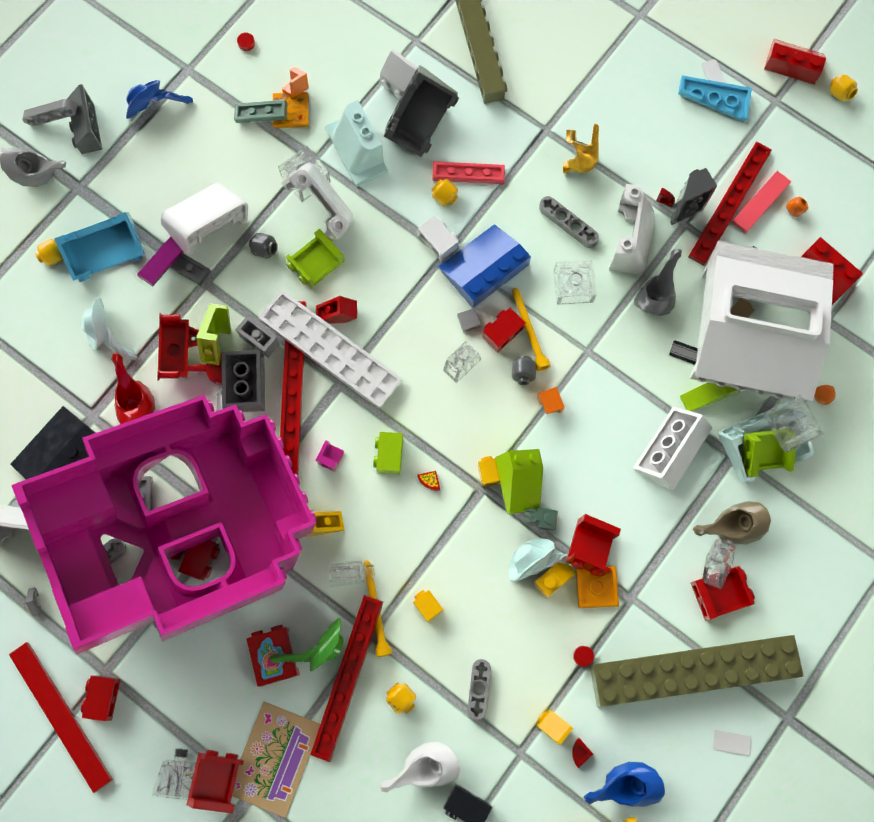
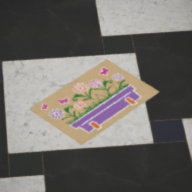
M264 701L240 758L244 760V763L239 765L232 796L286 818L310 757L320 723Z

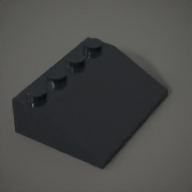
M62 406L10 465L25 479H29L88 458L82 438L96 432L65 406Z

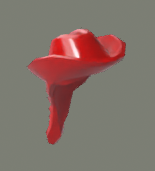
M119 352L113 353L111 360L115 365L118 380L114 404L117 420L120 424L153 413L155 410V400L151 391L146 385L134 380L127 373L123 364V357Z

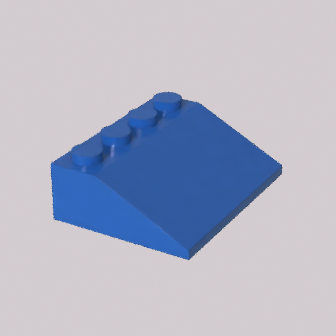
M494 224L439 265L438 269L467 303L474 308L528 267L531 256L519 242Z

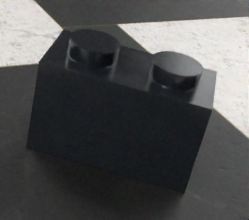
M456 783L443 805L447 816L454 820L458 817L465 822H485L493 808L490 803Z

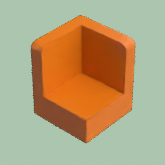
M294 66L289 69L291 81L282 87V92L293 98L309 89L307 73Z
M557 387L538 393L537 400L539 405H543L546 414L564 411L565 407Z

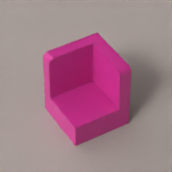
M325 440L315 461L318 465L335 472L344 451Z

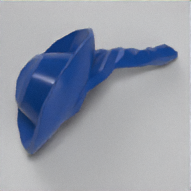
M160 80L151 81L145 85L138 84L133 86L127 94L126 102L128 103L126 119L143 111L149 103L166 98L189 104L193 103V98L159 89Z
M626 762L615 766L606 775L605 785L601 789L585 794L584 799L588 804L596 801L613 800L622 805L645 807L660 803L665 795L663 780L654 768L643 762Z

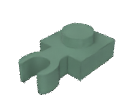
M543 507L537 508V511L535 509L525 510V512H530L531 518L524 519L525 522L536 521V528L556 530L557 510Z

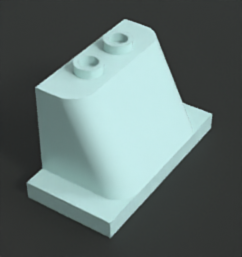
M359 100L348 104L340 119L326 125L325 130L355 187H358L387 174L388 169L384 163L382 143Z

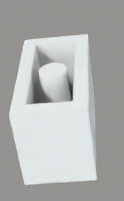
M435 215L418 228L419 238L441 262L458 249V237L455 233H450L445 222L442 219H438Z

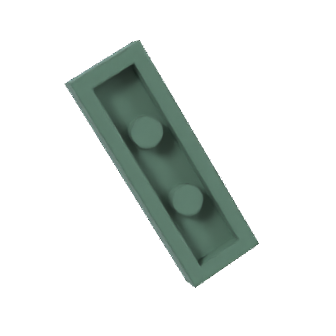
M286 100L235 104L234 121L236 123L286 120L288 103Z

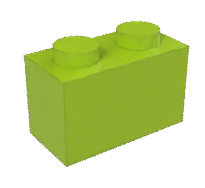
M379 432V437L375 438V449H378V455L374 456L373 468H376L377 473L400 475L403 433Z

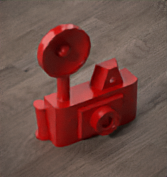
M159 313L157 381H160V379L188 378V371L206 372L211 382L222 385V360L220 366L188 364V349L198 346L196 337L199 330L190 327L189 320L181 319L180 314L162 315V313Z

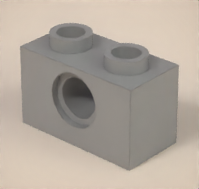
M248 315L235 329L240 338L256 350H261L267 358L280 345L276 336Z

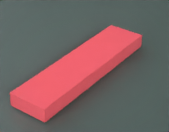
M433 161L432 181L448 179L450 182L504 184L505 165Z
M776 171L731 223L746 234L792 181L779 171Z

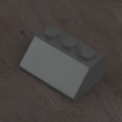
M80 84L67 98L78 104L76 115L70 116L69 127L74 134V137H72L74 148H78L81 154L103 150L94 102L83 84Z
M707 168L696 169L689 174L676 201L670 221L671 225L703 211L717 188V184Z
M261 350L222 352L223 409L236 404L238 410H242V412L265 411V363Z

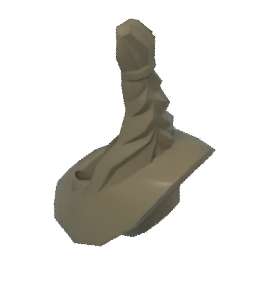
M746 501L735 504L723 511L713 524L697 525L693 528V531L698 536L705 534L718 535L721 540H725V542L730 544H749L760 540L769 531L771 518L767 508L761 503Z

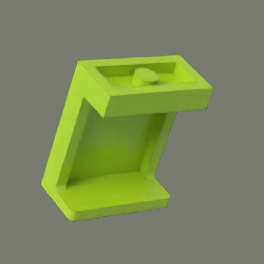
M320 228L314 232L315 238L294 255H286L287 267L292 272L296 271L302 284H307L310 288H313L345 262L344 254Z
M209 304L196 337L201 363L220 366L222 359L218 336L220 333L231 334L232 331L227 306Z
M788 429L746 433L744 435L742 454L745 473L750 477H758V471L785 468L789 472L793 471L796 462V447L798 445L797 435Z

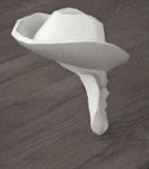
M439 742L424 743L410 753L405 760V769L396 777L384 780L379 785L381 792L388 793L394 788L410 784L417 787H437L449 784L458 779L460 773L458 759L453 751Z

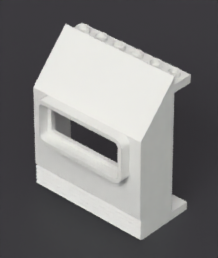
M718 240L703 270L702 278H706L698 352L690 379L702 383H713L720 387H732L739 391H751L758 395H770L777 399H789L796 403H806L808 400L813 401L830 345L834 264ZM732 297L807 311L810 313L809 331L732 315Z

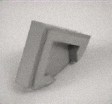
M35 587L28 589L25 602L32 616H38L41 613V605L38 606L36 597L39 594Z

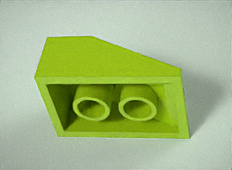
M510 450L496 456L495 460L507 514L526 513V509H535L537 511L541 504L544 468L540 450Z

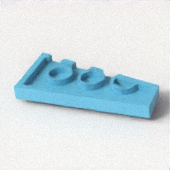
M682 75L678 95L746 123L752 88Z

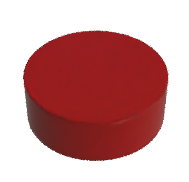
M244 32L237 37V44L242 51H250L255 46V40L252 34Z
M579 646L573 652V660L579 666H589L594 660V653L587 646Z

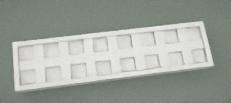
M282 289L258 316L260 322L379 410L403 379Z

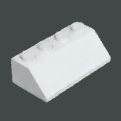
M392 49L380 71V83L383 88L392 91L400 100L418 67Z
M672 407L633 469L655 484L673 491L713 427L702 414Z

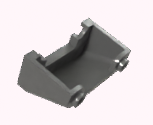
M419 65L387 122L384 137L422 158L424 152L426 154L429 152L432 146L430 143L431 136L445 112L451 106L455 107L459 100L458 92L429 70Z

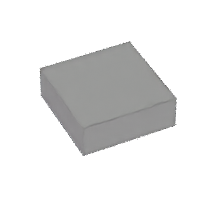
M475 308L457 313L463 332L481 327Z

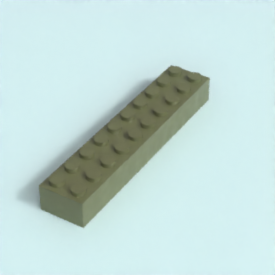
M795 635L590 665L596 705L598 707L804 677Z

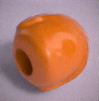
M799 196L791 199L787 203L786 209L793 217H799L809 209L807 201Z
M831 385L818 386L814 394L815 400L822 405L832 403L836 397L835 388Z

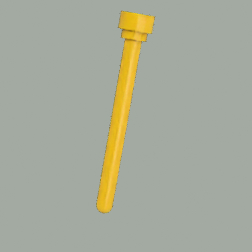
M513 288V297L521 318L526 322L525 329L536 356V370H546L551 367L550 361L541 351L519 289Z
M366 560L363 563L369 597L378 600L372 568H365V566H371V562ZM380 613L375 627L378 640L377 648L375 649L376 657L392 654L391 646H389L385 639Z

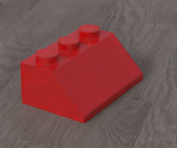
M774 38L764 69L815 85L822 74L826 56L824 53Z
M819 237L801 256L802 258L834 264L832 305L863 275L858 268L822 237Z

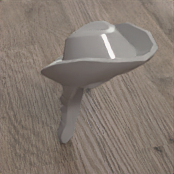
M16 147L4 148L0 153V165L4 173L10 180L27 187H39L47 184L53 178V172L57 169L66 168L67 164L65 160L48 161L38 153Z

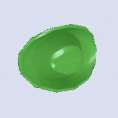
M340 618L336 619L329 626L328 630L321 636L316 647L302 654H274L270 656L269 660L273 663L284 661L310 662V671H314L325 661L334 660L341 653L344 643L343 637L340 635Z

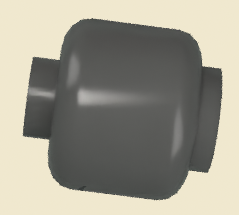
M256 233L249 241L250 251L254 256L268 259L277 252L278 244L271 235Z
M519 356L512 363V379L518 382L519 385H528L530 382H533L536 379V362L529 356Z

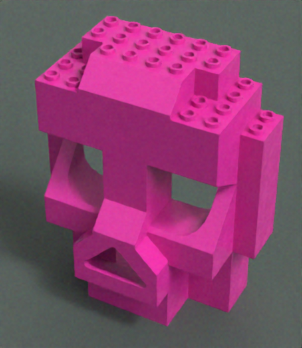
M205 395L83 437L88 458L11 485L36 550L42 560L53 589V595L66 626V632L76 654L85 652L151 623L157 628L163 642L283 589L287 579L286 572L293 570L301 554L302 546L299 539L312 533L317 519L314 511H310L308 508L307 495L300 490L299 477L296 473L293 474L291 459L288 455L285 456L282 439L280 437L277 438L274 421L272 419L269 420L267 414L244 422L245 416L242 410H238L236 404L214 412L211 400L207 401ZM170 455L180 459L191 470L200 492L148 511L139 491V484L144 474ZM103 535L111 536L144 550L130 581L121 585L118 584L101 541ZM220 537L230 563L228 572L218 579L196 587L185 586L180 583L174 576L168 560L180 552Z

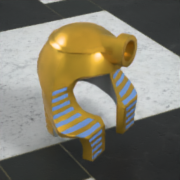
M594 123L590 145L577 141L576 130H566V141L574 146L576 156L574 159H569L567 163H563V174H568V172L587 173L594 169L599 158L598 124Z

